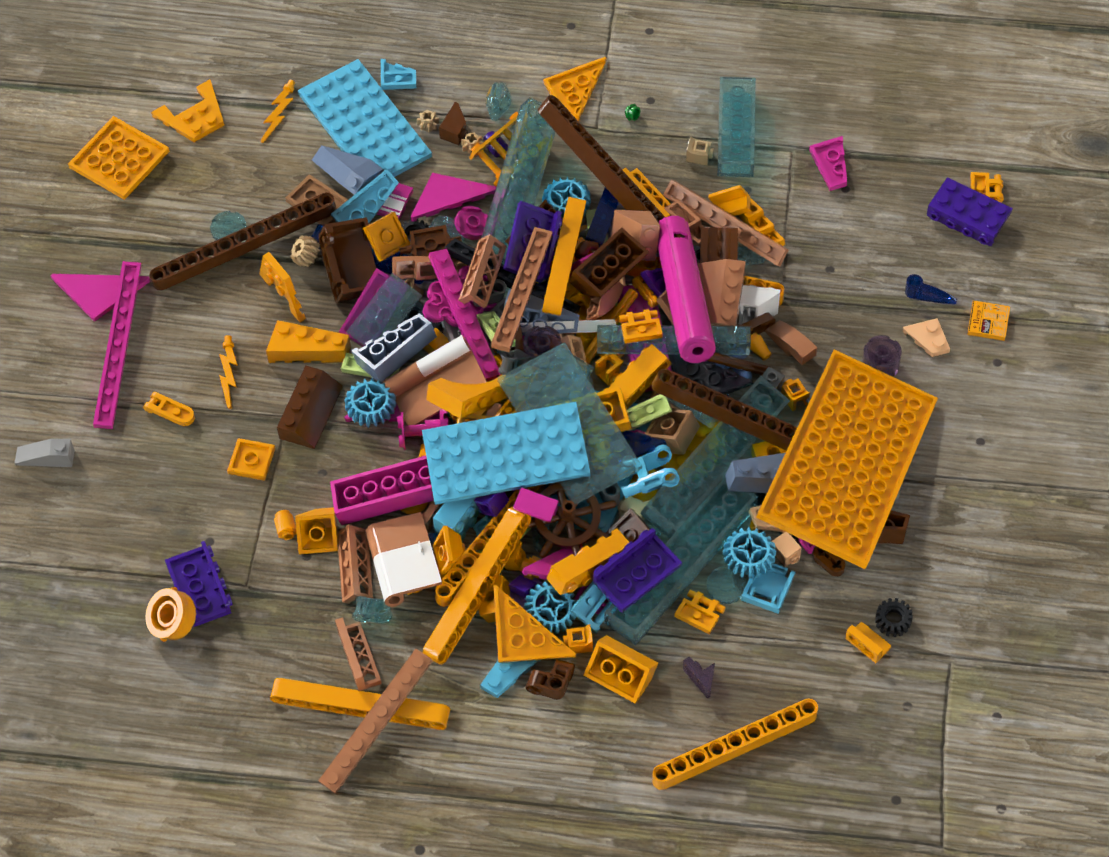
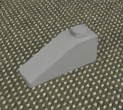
M48 439L17 447L14 464L15 466L72 467L75 450L71 439Z

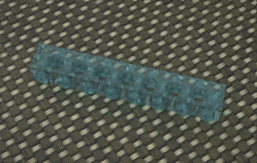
M597 325V354H641V351L651 344L663 354L680 353L674 326H661L662 338L624 343L621 325ZM711 326L716 346L715 352L724 355H750V327Z

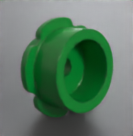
M630 104L626 107L625 116L629 121H636L639 118L641 110L636 104Z

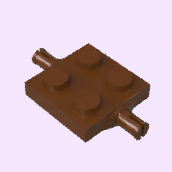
M446 225L410 231V246L399 247L400 255L412 253L413 256H429L430 252L445 249V246L454 238L461 242L462 238L461 236L450 238Z

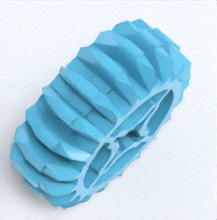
M567 177L566 180L560 178L558 182L553 180L552 184H548L547 189H544L542 202L546 199L556 211L562 212L561 217L563 218L568 197L586 200L583 216L586 215V210L590 209L591 198L587 186L583 185L582 181L576 182L575 178L569 180Z
M365 378L363 383L357 381V386L351 385V391H347V397H345L344 401L345 410L354 423L359 421L360 426L366 423L369 428L370 424H374L377 427L378 422L384 424V419L390 420V414H394V408H396V396L394 393L388 392L390 387L385 388V383L382 384L379 380L375 382L373 378L369 382Z
M750 527L747 528V531L740 528L739 533L734 531L732 536H728L727 542L724 543L722 553L724 562L728 564V570L733 569L734 575L739 572L741 573V578L744 575H748L749 579L752 578V575L758 578L760 573L765 575L767 569L770 570L772 564L775 563V543L771 542L770 536L765 537V531L758 533V528L754 531H751ZM748 548L751 552V558L749 557Z
M546 581L543 582L542 586L537 584L535 586L536 590H530V595H527L525 598L527 603L524 604V608L528 609L526 611L550 632L554 630L555 634H558L560 629L566 631V626L571 627L573 624L571 620L576 619V616L570 612V609L577 602V600H571L574 597V593L560 595L551 584L548 586ZM544 595V604L536 607V600ZM553 595L559 597L561 600H556L553 597ZM566 608V616L558 621V612ZM540 615L548 617L549 621L543 619Z

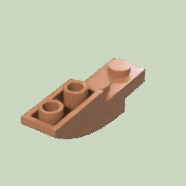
M618 281L601 298L590 296L586 320H596L609 312L619 300L624 285Z

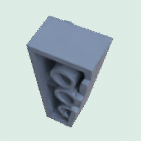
M419 313L399 324L397 329L393 331L388 330L383 333L381 338L375 341L370 340L366 342V346L360 349L355 348L351 352L357 365L376 381L379 380L382 383L437 336L432 323Z
M785 453L732 461L725 475L728 491L767 493Z

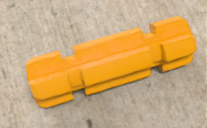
M637 276L632 280V285L638 289L637 291L644 300L648 301V305L654 308L659 304L656 301L657 297L653 295L654 293L647 284L643 283V279Z

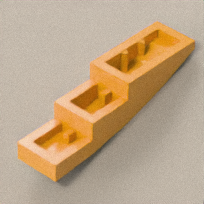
M750 198V212L738 215L740 219L750 227L784 246L785 239L775 231L774 224L764 216L763 209Z

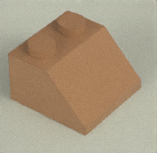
M672 409V412L653 420L643 437L655 446L667 445L672 454L684 455L700 425L692 411Z

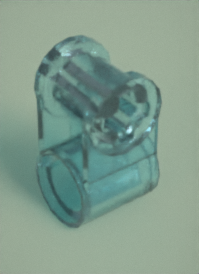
M359 596L355 599L356 609L352 614L354 620L381 624L391 620V608L385 604L384 599Z

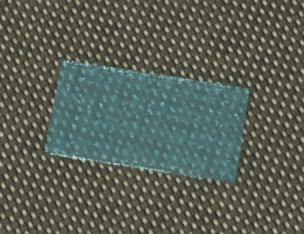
M565 342L497 378L498 383L516 412L571 402L577 403L591 476L559 482L575 505L642 469L641 463Z

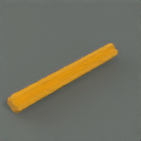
M629 289L607 320L614 319L617 325L620 322L619 315H624L637 298L638 293L633 289ZM598 332L584 352L588 365L612 332Z

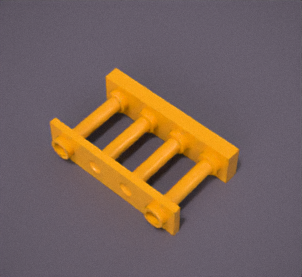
M524 109L520 113L516 111L512 114L508 123L481 145L477 143L471 149L470 160L477 155L496 175L497 179L493 184L496 187H502L552 143L549 136L545 139H539L522 120L526 113ZM517 124L534 143V148L531 150L529 148L526 149L509 129ZM504 134L521 153L520 156L522 158L518 161L513 159L496 139ZM491 145L509 164V169L506 171L501 170L483 150Z

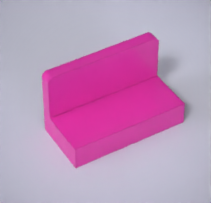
M521 487L513 509L550 522L553 515H556L559 501Z

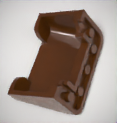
M367 217L324 224L319 234L320 249L336 303L360 297L376 270L370 243L363 230L364 227L371 224L368 223Z

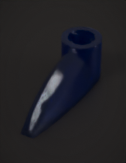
M912 274L908 276L905 294L909 298L943 304L957 303V298L951 294L923 283V279L919 275Z

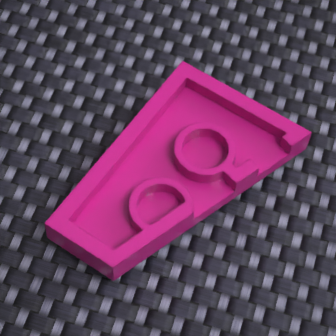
M843 136L809 146V151L829 191L847 186Z

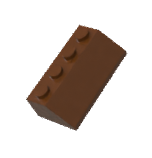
M621 227L573 271L569 283L581 294L601 298L647 256L649 251Z
M305 365L278 423L279 439L315 449L343 385L325 371Z

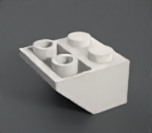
M743 285L738 324H743L767 312L772 316L778 314L780 290L771 287L763 288L754 285Z

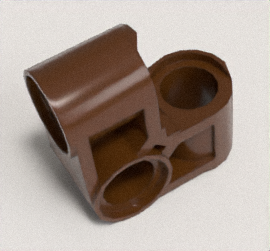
M556 659L551 672L532 670L525 687L526 690L532 694L542 695L554 700L563 698L573 677L575 664ZM555 685L560 686V688L554 689L552 687Z

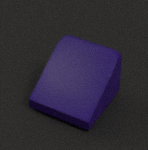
M519 575L510 582L509 589L510 592L526 598L527 595H530V590L534 589L537 583Z

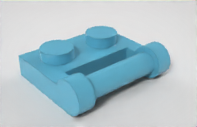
M592 581L570 609V612L586 626L590 624L591 631L597 634L600 630V625L616 606ZM605 599H607L608 603L606 604V606L599 613L596 619L592 621L591 617L595 614V612L602 605Z

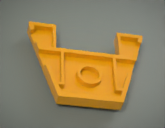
M210 79L196 87L197 92L204 99L203 101L176 116L163 105L151 112L152 117L156 120L159 119L167 127L174 128L177 133L192 142H196L223 127V118Z
M270 252L264 254L259 273L268 286L274 283L280 296L284 295L288 300L290 312L299 322L304 321L306 317L299 310L302 307L294 296L297 293L290 276Z

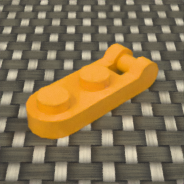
M153 392L150 396V401L146 402L143 406V409L148 413H154L181 426H189L195 420L192 408L157 392Z

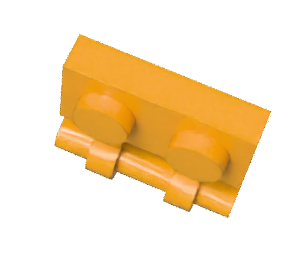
M971 172V189L1002 203L1004 201L1002 193L1003 180H1001L1000 174L994 175V179H989V173ZM990 187L994 189V192H990Z
M646 309L639 313L626 312V315H619V321L622 323L621 329L624 343L662 338L663 333L660 320L657 318V310L649 311V309Z
M690 589L687 597L691 598L692 601L684 598L674 617L710 635L719 620V615L714 612L717 611L723 614L726 607L721 605L720 601L716 599L711 600L705 597L704 593L700 591L695 592ZM701 603V604L707 606L708 609H706V608H704V607H702V606H700V605H698V604Z

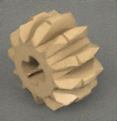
M301 235L299 239H296L290 251L292 253L290 258L299 266L309 267L318 258L317 254L320 252L318 249L320 244L311 236Z

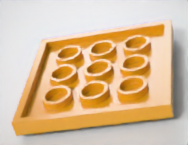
M113 116L68 163V166L80 175L125 200L170 150L166 145Z

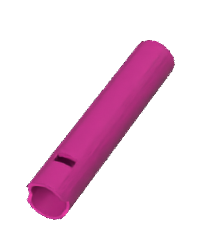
M680 216L664 217L659 221L660 230L657 247L681 358L689 363L705 362L713 356L716 346L688 222ZM674 234H682L685 235V237L674 238Z

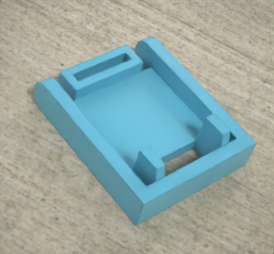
M775 563L772 564V568L770 570L767 569L765 575L760 573L758 578L752 575L743 591L741 601L779 614L796 571L791 570L787 578L788 568ZM754 594L770 599L771 603L754 597Z

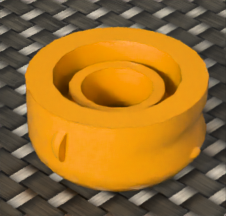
M176 587L159 590L151 598L146 609V624L150 633L160 638L163 642L185 637L191 631L196 620L194 601L188 594L178 591Z

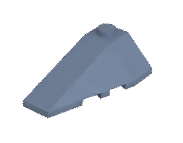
M510 289L508 290V294L504 303V308L511 291ZM530 295L521 323L527 322V324L521 327H526L529 322H533V327L538 330L536 333L539 335L543 334L542 331L547 329V322L575 321L574 329H566L563 323L555 322L552 324L551 330L554 333L577 332L580 315L562 308L561 316L542 312L544 300ZM544 322L546 326L543 329H538L534 323ZM560 324L564 329L554 330L553 326Z

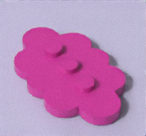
M469 266L462 267L458 272L462 285H464ZM483 275V281H488L487 276ZM439 281L432 282L427 290L429 300L425 302L423 307L424 317L430 322L438 323L445 320L449 325L458 327ZM470 301L476 317L477 314H481L483 311H491L497 305V303L488 304L485 308L481 306L476 307L473 305V301Z

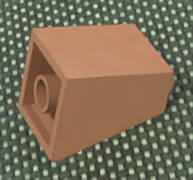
M614 210L611 237L622 227L649 251V254L642 260L656 261L660 225L650 211Z

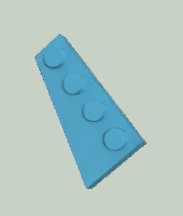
M386 169L331 213V216L336 222L367 217L368 223H370L399 182Z
M541 660L504 663L497 661L480 684V688L498 698L516 683L520 676L525 675L535 663Z

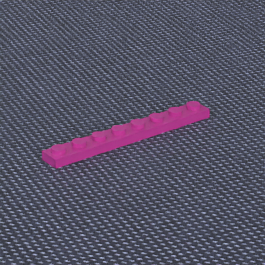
M443 249L430 252L428 257L461 334L469 343L486 380L490 381L498 378L501 375L498 372L499 368L470 301L465 304L459 301L463 285L448 250Z

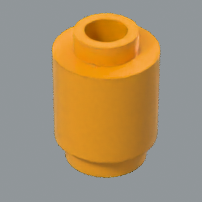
M289 510L278 511L274 518L278 537L290 540L297 534L294 517Z

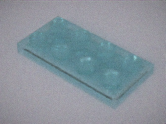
M392 273L350 326L347 333L366 346V342L381 338L384 332L397 329L398 325L402 323L422 295Z

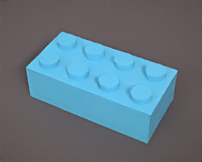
M476 497L444 503L433 517L435 537H438L443 526H448L461 535V540L463 541L467 530L475 525L477 517L481 513L474 502Z

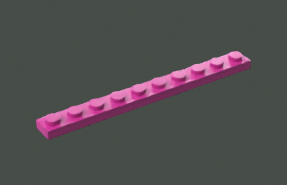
M122 262L93 421L94 428L113 429L142 268L141 263Z

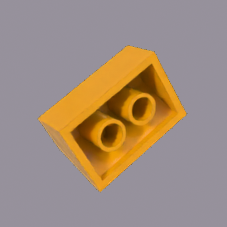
M606 635L597 641L583 676L636 704L651 682L658 662Z

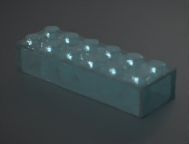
M720 77L717 176L754 177L756 78Z

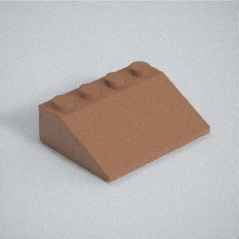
M723 259L697 263L711 328L715 335L735 337L746 261Z

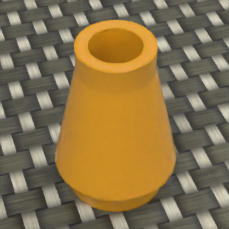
M753 333L746 339V347L763 361L772 355L761 335Z

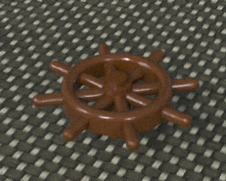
M590 472L591 476L585 477L582 484L570 481L555 482L541 493V495L549 498L557 494L560 503L556 515H553L550 522L533 517L528 528L536 527L540 536L546 541L539 552L541 558H545L548 555L552 546L565 549L572 548L573 554L576 556L580 551V546L587 543L593 536L598 538L602 536L608 538L610 536L598 529L601 511L615 508L616 502L614 500L603 503L598 502L595 495L588 489L595 477L593 473ZM565 492L576 494L572 500H567ZM582 497L590 505L576 509ZM592 513V522L589 524L578 516ZM558 521L552 533L545 526V524ZM574 524L586 531L577 536ZM565 526L569 538L559 537Z

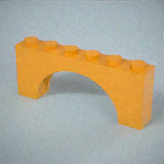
M502 352L493 356L498 368L502 364ZM533 366L530 371L515 374L514 376L501 374L492 381L480 384H462L439 378L428 383L426 400L461 419L536 386L539 368Z

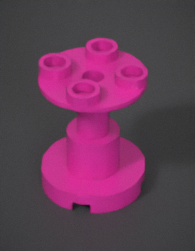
M440 409V419L425 420V424L405 425L404 413L401 412V416L397 417L398 428H402V435H399V447H403L406 450V437L423 436L422 430L449 425L448 416L444 417L448 412Z

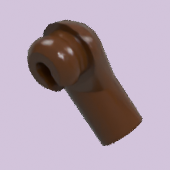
M582 241L575 250V257L581 259L587 256L590 251H596L599 248L598 243Z

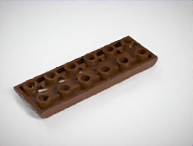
M701 227L700 263L723 259L738 260V227Z

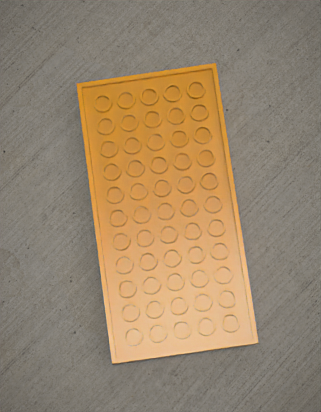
M834 349L756 518L866 569L938 398Z

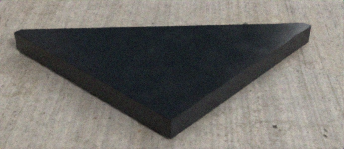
M668 343L666 344L672 370L677 374L724 395L753 385L751 379L719 367L712 362L689 363L681 358L678 348ZM683 405L685 410L691 409L690 407Z

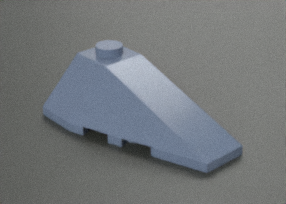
M321 145L312 159L313 162L354 195L384 171L383 168L370 159Z

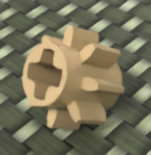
M426 110L419 113L420 118H417V125H420L421 131L424 130L429 133L437 129L436 124H439V117H436V112Z
M475 132L466 134L465 139H461L463 152L467 151L471 155V149L477 143L480 145L483 143L482 136H478Z

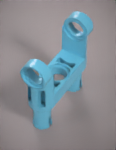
M659 445L653 452L635 458L631 464L616 469L620 480L635 474L638 475L639 479L636 482L621 487L626 499L638 493L646 494L664 486L674 487L679 483V474L674 468H664L649 474L650 470L665 465L670 461L672 453L667 445ZM667 451L668 455L665 458H659L658 453ZM669 473L676 475L672 481L665 480V476Z

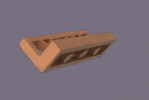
M490 234L478 240L459 297V301L463 304L472 300L483 308L488 305L507 247ZM493 244L499 248V252L496 255L492 248ZM489 259L492 260L494 265L492 270H490L487 263ZM484 274L487 275L489 281L487 285H485L482 278ZM479 289L482 290L483 300L476 296Z
M347 525L337 533L342 602L350 604L357 598L369 602L373 600L370 554L365 533L366 529ZM356 534L361 535L362 543L356 538ZM357 549L362 553L363 560L357 555ZM358 567H360L363 570L365 576L364 578L359 573ZM360 584L366 590V594L360 592Z
M343 618L336 619L338 634L358 691L382 684L361 623L357 622L345 626ZM359 630L355 638L348 634V632ZM356 644L364 646L361 652L354 650ZM361 659L369 661L366 667L359 665ZM367 673L374 675L376 678L367 682L364 681Z

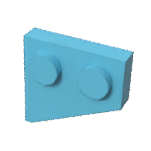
M381 59L382 90L417 88L416 70L409 67L405 68L397 63L392 65L386 63L385 59Z

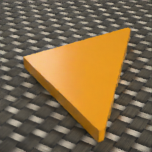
M606 57L543 79L549 94L558 98L578 121L606 64Z
M493 585L499 663L576 658L574 651L567 647L558 637L545 628L497 585Z

